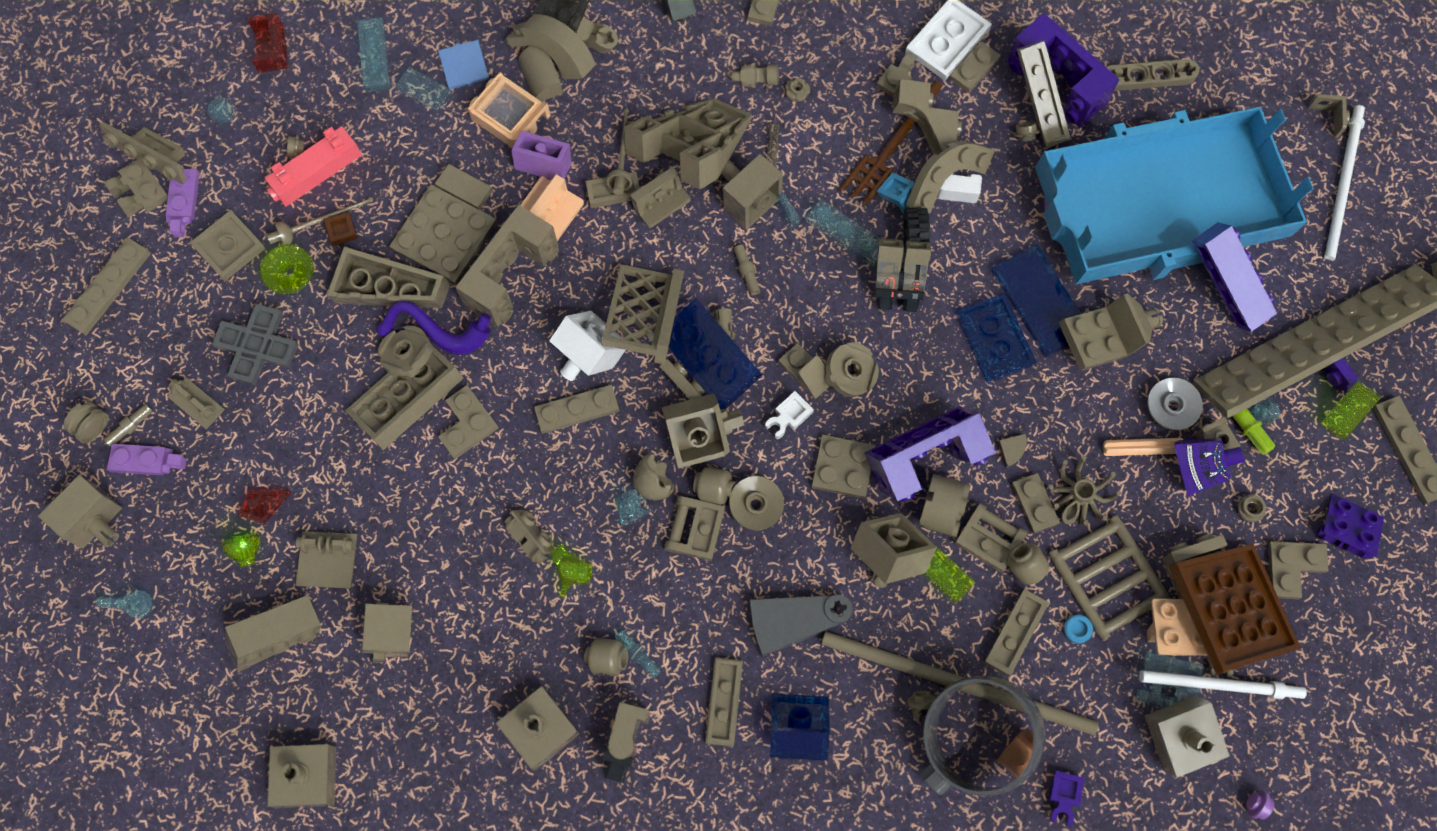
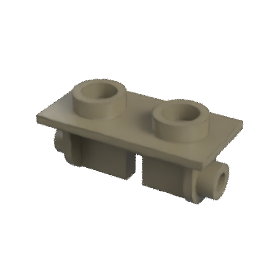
M187 377L183 381L174 379L169 384L171 393L167 397L205 429L225 410Z
M512 510L510 512L512 516L504 521L507 525L505 528L517 543H520L524 538L527 539L521 548L532 562L536 561L537 564H540L546 559L544 554L557 551L552 545L551 537L537 527L535 524L536 519L530 512L526 510Z

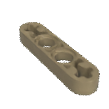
M1191 59L1121 64L1106 67L1120 79L1114 91L1188 85L1195 81L1200 69L1198 64ZM1186 68L1188 72H1191L1190 76H1187L1186 72H1182V70ZM1164 70L1168 74V78H1158L1155 71ZM1139 72L1143 76V80H1133L1130 73Z

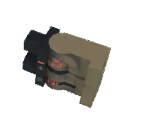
M879 238L875 281V297H877L878 309H892L893 298L903 299L902 309L904 311L917 312L920 301L924 299L927 270L931 256L930 242L906 241L903 268H901L904 250L903 240Z
M619 703L608 748L610 752L604 751L602 759L608 762L604 778L624 783L628 768H635L636 760L633 759L637 753L635 741L640 723L647 725L649 723L651 713L648 709Z

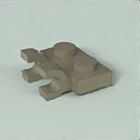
M139 160L119 170L121 178L115 177L104 182L115 199L129 189L134 193L135 196L133 197L127 196L117 201L128 218L142 208L149 213L168 200V195L143 162Z

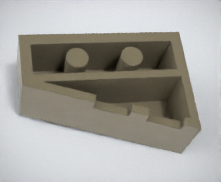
M307 595L226 626L225 644L237 673L275 654L288 650L291 646L300 642L303 644L312 641L317 637L316 634L320 633L321 624Z

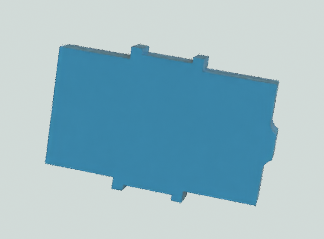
M1261 107L1189 121L1186 110L1174 112L1169 120L1130 128H1126L1125 123L1115 124L1102 140L1045 151L1035 166L1047 201V209L1043 215L1052 240L1059 242L1064 249L1075 283H1085L1148 268L1153 280L1164 278L1172 269L1203 263L1192 240L1217 222L1234 226L1240 234L1239 241L1243 247L1293 236L1307 223L1299 202L1314 188L1309 177L1305 178L1295 189L1291 184L1272 136L1278 127L1286 121L1282 109H1279L1268 122Z

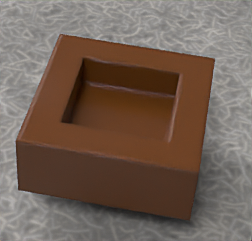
M349 212L324 219L328 236L333 246L358 239Z

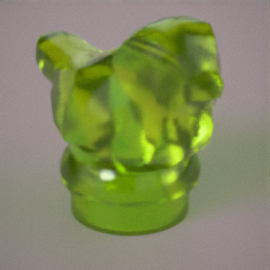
M564 544L555 548L552 551L551 557L557 566L562 583L559 597L565 598L573 584L576 583L579 586L582 584L589 585L593 565L586 562V560H579L577 555L565 549Z

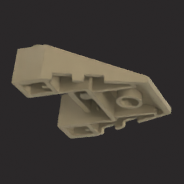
M714 98L687 105L686 111L675 114L673 110L665 111L664 116L652 119L651 115L642 117L624 127L626 154L640 162L650 161L661 153L680 161L681 181L692 185L694 188L701 189L719 178L750 123L752 114Z

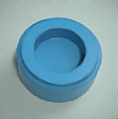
M1074 615L1064 623L1063 632L1070 642L1082 644L1091 638L1093 626L1087 617Z

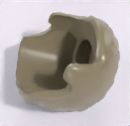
M647 454L641 459L635 469L633 485L637 492L648 500L657 501L668 498L674 490V485L665 475L667 464L662 461L655 462V454Z

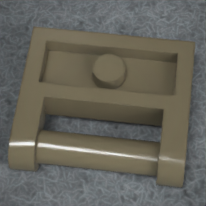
M678 496L676 506H678L669 541H666L664 550L712 561L725 506ZM688 509L696 510L686 545L680 543Z
M979 503L955 545L1003 573L1008 566V557L1012 549L1022 543L1028 532L1021 527L1017 529L986 510L987 506ZM982 519L1013 538L1011 544L979 525L978 521Z

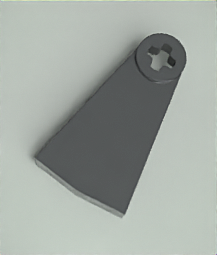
M843 595L750 600L753 632L761 656H767L847 622L853 611L851 601ZM839 602L840 606H845L846 608L842 612L841 617L830 611V609L834 608V603Z

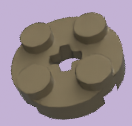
M404 326V330L397 333L394 330L386 335L379 345L378 355L380 356L381 365L388 373L394 376L405 375L406 377H414L428 361L430 354L433 352V345L425 332L419 327ZM409 348V350L406 353H400L402 350H407Z
M856 342L836 347L829 354L826 362L827 374L825 379L827 384L838 393L848 397L860 396L872 389L877 382L879 374L877 363L874 364V360L871 357L873 355L866 346ZM851 363L854 364V370L857 371V374H849L847 367Z

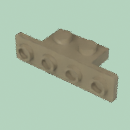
M105 122L99 125L103 133L102 138L108 146L120 149L129 158L138 159L149 169H156L169 180H175L181 184L187 181L181 165L177 163L185 156L182 147L145 127L133 137H130Z

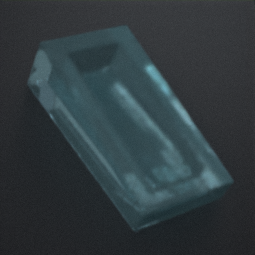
M779 194V203L790 228H793L800 224V217L785 194Z

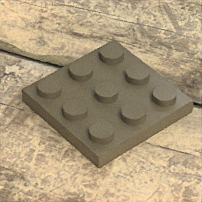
M430 185L389 248L391 251L432 273L444 276L447 281L457 285L498 222L496 218Z

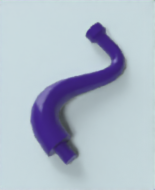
M398 301L388 309L383 322H380L376 328L378 334L386 337V335L394 330L393 324L397 315L400 312H406L416 320L429 338L441 349L455 355H466L480 348L490 335L491 330L488 324L491 317L488 314L482 313L479 320L472 321L464 333L456 335L442 329L416 304L410 301Z

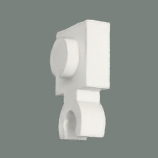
M794 391L775 409L779 416L768 419L765 428L768 430L772 425L779 426L780 430L775 434V438L780 439L785 434V429L788 425L795 430L813 413L814 409Z

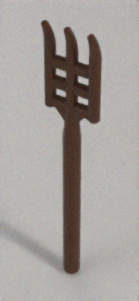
M934 81L930 86V93H933V99L942 88L940 81ZM907 117L878 157L870 158L865 154L839 188V191L846 189L854 180L859 185L850 197L854 198L866 187L871 191L862 204L865 205L871 201L877 194V190L893 172L892 168L886 167L885 161L892 155L916 121ZM867 163L872 167L871 169H868L864 167V165ZM880 170L884 174L880 176L876 173V171ZM861 172L865 174V177H860L858 173ZM872 178V179L876 180L877 183H876V184H873V183H871V182H869V181H870V179Z

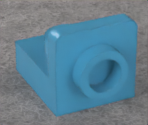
M892 173L877 190L880 198L899 206L904 215L905 208H910L906 204L915 182Z

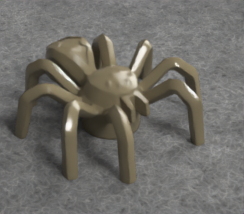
M1083 455L1077 464L1075 471L1077 482H1074L1066 477L1065 468L1068 461L1064 460L1060 468L1061 479L1072 487H1053L1051 484L1048 489L1050 493L1070 492L1068 496L1053 506V510H1058L1073 499V502L1061 512L1062 522L1065 525L1075 523L1080 512V505H1083L1080 525L1082 527L1088 525L1089 522L1086 520L1088 504L1091 505L1099 521L1107 520V516L1100 514L1093 500L1096 499L1101 503H1107L1121 495L1120 490L1106 498L1096 494V491L1104 488L1115 477V472H1111L1096 486L1093 484V480H1088L1089 477L1082 480L1081 469L1087 458Z

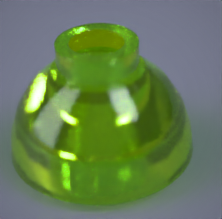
M255 532L246 533L226 540L221 548L229 559L239 563V567H246L256 563L255 557L260 550L261 538Z

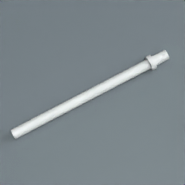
M1361 105L1354 106L1352 118L1348 122L1350 130L1324 256L1325 259L1332 261L1336 258L1360 130L1364 128L1365 124L1363 119L1365 107Z

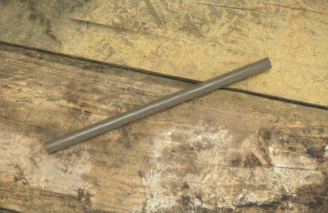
M827 631L822 641L824 646L944 686H949L965 678ZM980 682L970 684L959 690L1027 713L1020 701L1010 692ZM1034 701L1043 719L1093 736L1096 735L1099 722Z

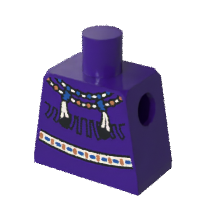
M1222 438L1178 440L1174 444L1187 496L1230 480L1231 472L1229 466L1245 463L1242 447L1225 450Z

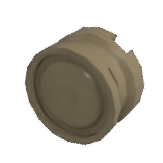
M89 400L84 401V405L79 403L73 407L63 423L64 430L74 435L83 444L95 440L105 429L109 420L108 414L98 409Z

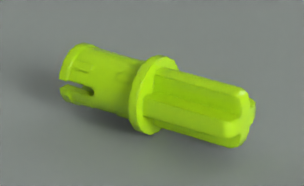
M1248 409L1232 416L1244 431L1243 435L1249 437L1262 455L1269 453L1275 448L1274 442L1261 427L1262 422H1257Z

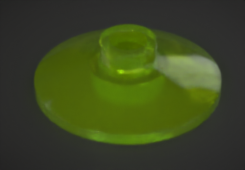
M288 244L272 249L264 257L260 273L264 284L273 292L292 294L300 291L309 283L313 275L314 266L310 255L303 248ZM287 270H294L291 275L285 276Z

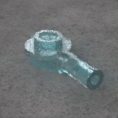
M1272 397L1256 403L1254 415L1263 425H1270L1279 418V406Z
M139 590L125 595L123 598L98 597L96 605L98 608L123 609L131 617L139 619L144 618L152 611L153 599L149 593Z

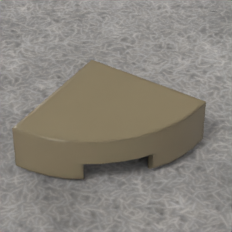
M1026 434L999 440L998 445L1006 468L1016 464L1024 454L1027 445Z

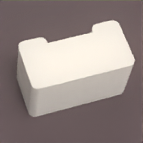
M952 173L943 183L937 197L943 200L976 203L981 192L982 176L972 174L971 177L953 175Z

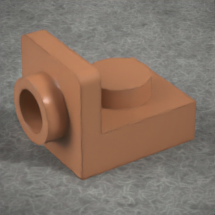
M1023 729L996 759L1016 778L1024 771L1032 755L1033 732Z

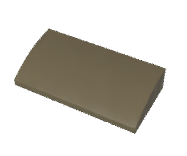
M433 347V352L430 354L428 361L420 368L416 376H394L387 373L345 411L382 450H385L464 378L457 368Z

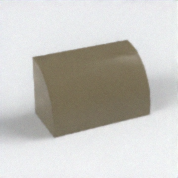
M527 47L520 54L518 62L531 95L540 101H544L563 94L561 82L550 55L538 47Z

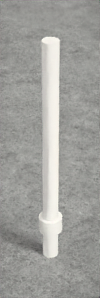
M1143 670L1139 674L1140 682L1263 694L1274 699H1284L1285 697L1304 699L1307 693L1305 687L1288 686L1284 682L1270 681L1268 684Z

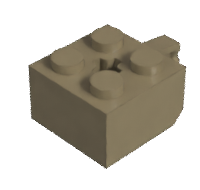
M714 393L662 407L678 469L727 455L730 449L726 435L732 433V429L744 426L740 409L729 412L726 409L720 410Z

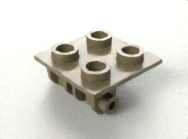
M302 532V537H297L296 547L300 548L296 586L351 589L358 534Z

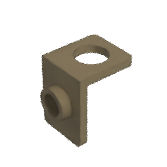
M1315 95L1309 103L1308 109L1333 111L1334 138H1339L1347 128L1350 118V112L1346 108V96ZM1321 101H1331V102H1332V103L1327 104V105H1320V104H1318V103L1321 102Z

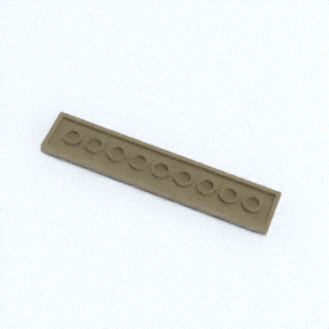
M1415 264L1194 379V387L1228 419L1437 309V279Z

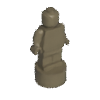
M752 63L742 66L740 72L733 71L730 74V79L733 82L741 81L742 86L756 88V83L779 85L778 64L767 65V68H756V64Z

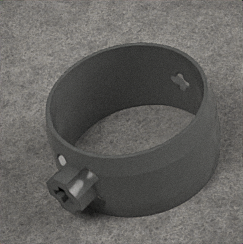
M994 676L967 677L947 686L932 702L924 723V745L931 762L921 772L926 783L940 796L951 787L970 795L996 796L1011 791L1023 784L1037 769L1045 749V726L1036 703L1020 686ZM984 682L1007 690L1020 701L1031 720L1034 734L1032 755L1024 771L1008 785L985 787L963 779L947 764L940 750L938 723L942 710L956 692L970 684Z

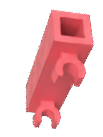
M342 126L335 131L332 127L324 131L325 138L282 166L278 162L271 167L273 173L265 178L270 186L266 190L275 202L281 200L285 207L362 155L357 144Z

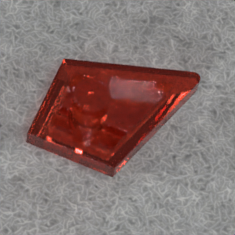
M248 490L238 516L265 525L289 497L291 492L289 490Z

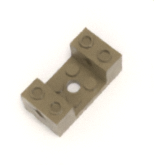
M518 205L455 287L463 305L479 316L482 313L488 314L491 317L490 323L497 328L502 322L506 323L513 314V305L507 289L498 284L502 279V272L507 265L511 266L516 261L518 251L543 267L548 260L550 262L553 261L559 251L554 227Z

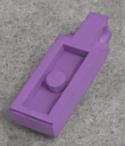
M182 169L187 180L184 184L170 180L166 222L170 224L169 232L174 237L184 238L186 224H191L192 220H194L200 175L197 169Z
M112 444L107 470L117 473L164 476V474H169L170 468L185 469L187 458H184L183 455L173 454V450L166 447Z

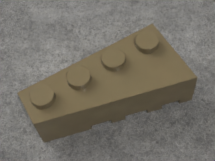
M344 247L327 297L336 304L392 306L398 301H410L420 308H442L450 283L442 275Z

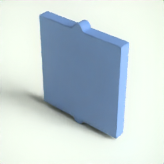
M478 40L464 44L457 43L456 46L438 50L449 90L464 85L471 86L472 83L489 79Z

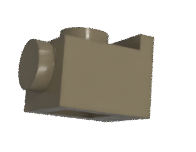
M1226 417L1203 427L1194 435L1196 439L1220 437L1222 438L1225 450L1241 446L1226 422L1228 420Z

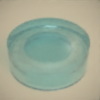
M216 98L208 105V115L217 124L229 123L235 116V108L226 98Z

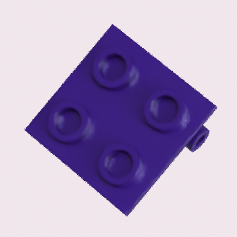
M1331 494L1325 524L1319 527L1317 535L1321 536V540L1332 544L1338 540L1336 544L1338 548H1341L1346 543L1345 551L1354 553L1362 559L1365 557L1370 559L1378 554L1384 517Z

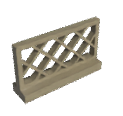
M621 264L601 345L655 356V363L665 365L684 271L674 269L673 275ZM624 274L634 276L638 280L633 283H629L624 278ZM651 282H663L665 285L655 289ZM644 286L649 292L640 295L635 289ZM629 292L634 299L625 302L620 295ZM655 298L660 304L651 307L646 301ZM640 304L645 311L636 314L631 307ZM625 311L629 318L620 321L615 314ZM650 316L656 323L647 327L642 319ZM635 323L641 330L631 333L626 326ZM620 330L625 337L619 339L609 337V335ZM646 335L652 341V345L640 343L637 339Z

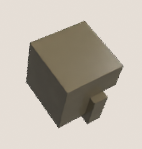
M378 602L377 604L365 605L362 653H373L372 663H384L385 657H408L412 606L389 605V603Z

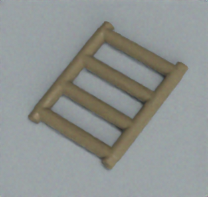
M1114 515L1107 525L1060 551L1055 549L1048 553L1102 641L1108 640L1111 632L1152 610L1151 602L1153 599H1171L1118 515ZM1116 532L1125 547L1075 575L1072 573L1065 560ZM1130 556L1133 558L1140 571L1090 599L1087 597L1080 584ZM1147 580L1155 595L1103 623L1095 608Z

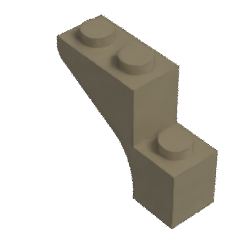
M900 79L894 89L892 113L903 114L916 121L922 129L932 153L939 155L947 149L948 144L956 142L957 137L961 133L962 123L958 121L959 112L931 108L933 104V93H930L931 83Z

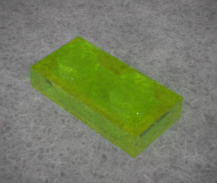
M1357 380L1322 420L1321 424L1345 440L1380 400L1381 396Z
M938 548L926 573L923 574L955 604L976 583Z

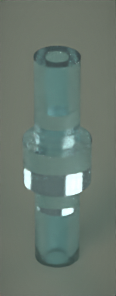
M624 630L616 635L615 638L622 642L624 648H627L630 653L628 656L635 664L639 663L653 679L661 673V670L647 656L648 652L641 644L637 645Z

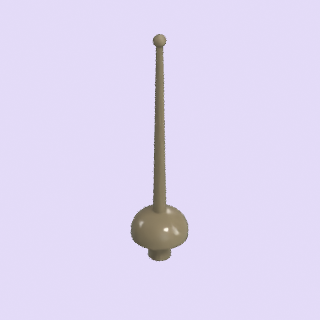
M624 109L625 116L618 169L610 172L606 181L607 186L613 190L615 195H622L624 191L632 187L633 183L631 175L624 170V127L627 126L628 109Z
M369 197L362 202L291 228L284 222H276L274 224L277 231L267 234V238L270 244L282 240L284 246L287 247L293 241V233L365 203L373 202V198Z

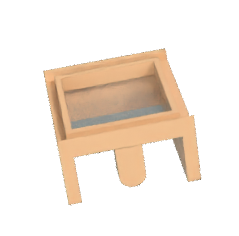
M501 72L495 78L488 81L485 90L479 97L476 96L471 101L468 108L472 121L512 148L521 131L535 134L538 118L541 115L546 119L550 117L548 103L541 102L503 76Z

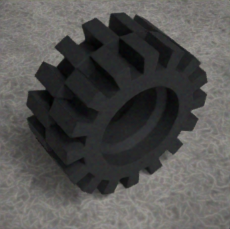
M927 207L905 208L903 215L904 251L906 241L930 242V217Z

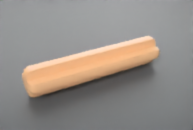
M1184 439L1106 440L1103 443V453L1105 456L1176 454L1175 441Z

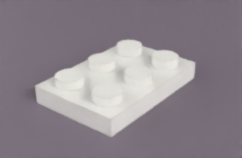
M948 0L906 47L905 53L909 52L917 57L916 61L946 81L986 35L992 24L960 1Z

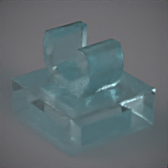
M636 489L627 490L615 499L621 525L632 524L650 513V509L641 508L640 502H643L646 498L638 495Z

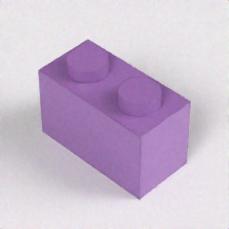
M521 131L512 148L515 170L552 180L556 174L565 178L572 164L570 144L529 132Z

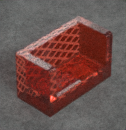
M278 13L249 17L248 21L254 32L256 56L252 57L257 71L264 73L289 69L285 29Z

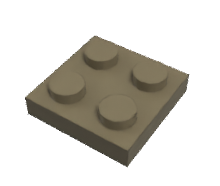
M231 210L190 242L224 282L266 249Z
M822 435L812 488L865 499L871 468L864 452L874 448L876 445Z

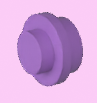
M1260 790L1249 796L1246 803L1248 815L1254 819L1260 818L1262 820L1269 817L1274 809V800L1270 798L1269 793Z

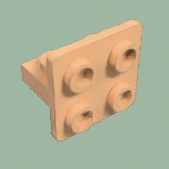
M556 174L552 181L545 177H540L520 206L554 227L558 241L584 205V201L567 191L565 179Z
M1153 599L1151 602L1153 623L1147 630V641L1156 642L1157 654L1208 656L1184 600Z

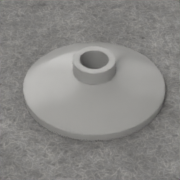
M1167 378L1159 381L1151 389L1147 400L1148 410L1152 418L1159 425L1170 430L1189 428L1199 419L1203 408L1202 398L1198 390L1191 383L1180 378ZM1168 403H1174L1177 406V410H1171L1168 407Z

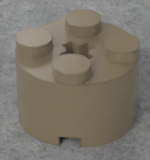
M933 474L918 526L956 537L960 527L961 516L966 508L971 484Z

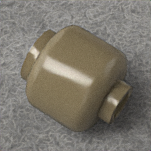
M706 467L702 472L696 474L693 490L694 493H697L699 500L723 505L731 497V492L736 486V482L732 481L729 471Z
M1018 544L1012 549L1008 557L1009 568L1018 582L1031 585L1039 583L1049 571V562L1039 546L1035 544Z
M596 638L591 646L586 648L584 660L593 674L617 676L621 670L626 669L628 650L624 648V645L619 640Z

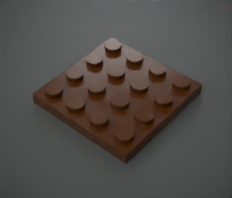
M1254 544L1177 562L1169 566L1216 675L1284 655L1301 648Z

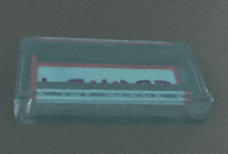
M411 67L407 69L395 85L397 90L437 113L452 95L450 89Z

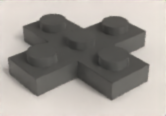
M255 304L247 327L221 321L212 345L217 349L235 354L227 374L229 379L255 386L264 362L290 369L299 344L296 341L275 336L283 317L281 310Z

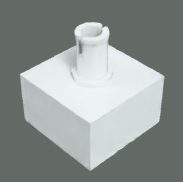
M592 311L566 316L550 339V342L569 358L560 370V373L570 381L576 379L580 370L589 376L612 369L625 352L624 349L601 345L606 323ZM616 332L609 335V337L622 338Z

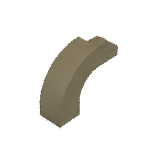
M534 14L527 22L516 25L513 28L514 31L506 38L510 47L535 46L548 53L557 64L564 80L583 79L596 65L582 39L567 25L546 15Z

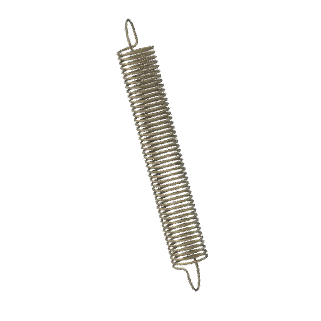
M776 121L774 126H772L771 124L769 125L770 137H773L775 134L776 137L774 140H770V137L768 136L767 148L768 161L769 157H772L776 152L773 160L769 161L770 163H773L775 159V162L773 164L775 167V163L777 161L776 148H778L777 134H779V127L777 126V129L774 133H771V129H774L776 127ZM776 140L775 145L773 147H770V143H774V141ZM776 146L775 151L772 154H769V151H772Z

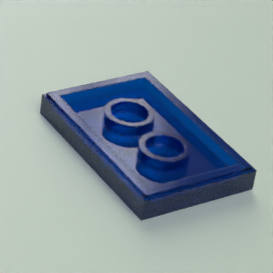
M1005 293L956 310V316L986 383L1037 364Z

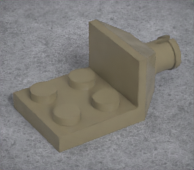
M1127 293L1105 308L1066 318L1059 322V325L1079 370L1083 371L1126 358L1148 344L1151 340L1152 328H1159L1162 325L1163 316L1160 315L1152 318L1151 316L1159 314L1160 310L1156 307L1143 310L1142 305Z

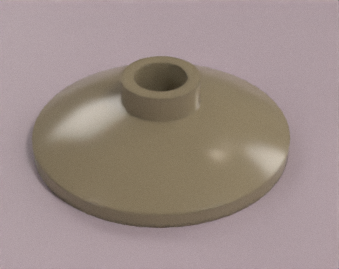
M747 477L737 483L731 492L732 495L729 499L731 514L737 523L744 528L755 531L768 529L780 519L783 513L784 499L782 492L773 481L765 477ZM752 501L759 502L760 508L758 510H754L751 507L750 503Z

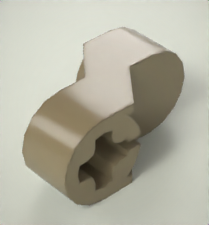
M586 18L575 19L569 27L582 39L587 48H593L600 53L610 52L618 42V35L612 28L605 24L593 23Z

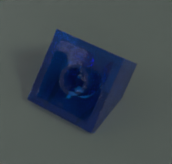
M772 694L770 758L828 761L830 738L829 697Z

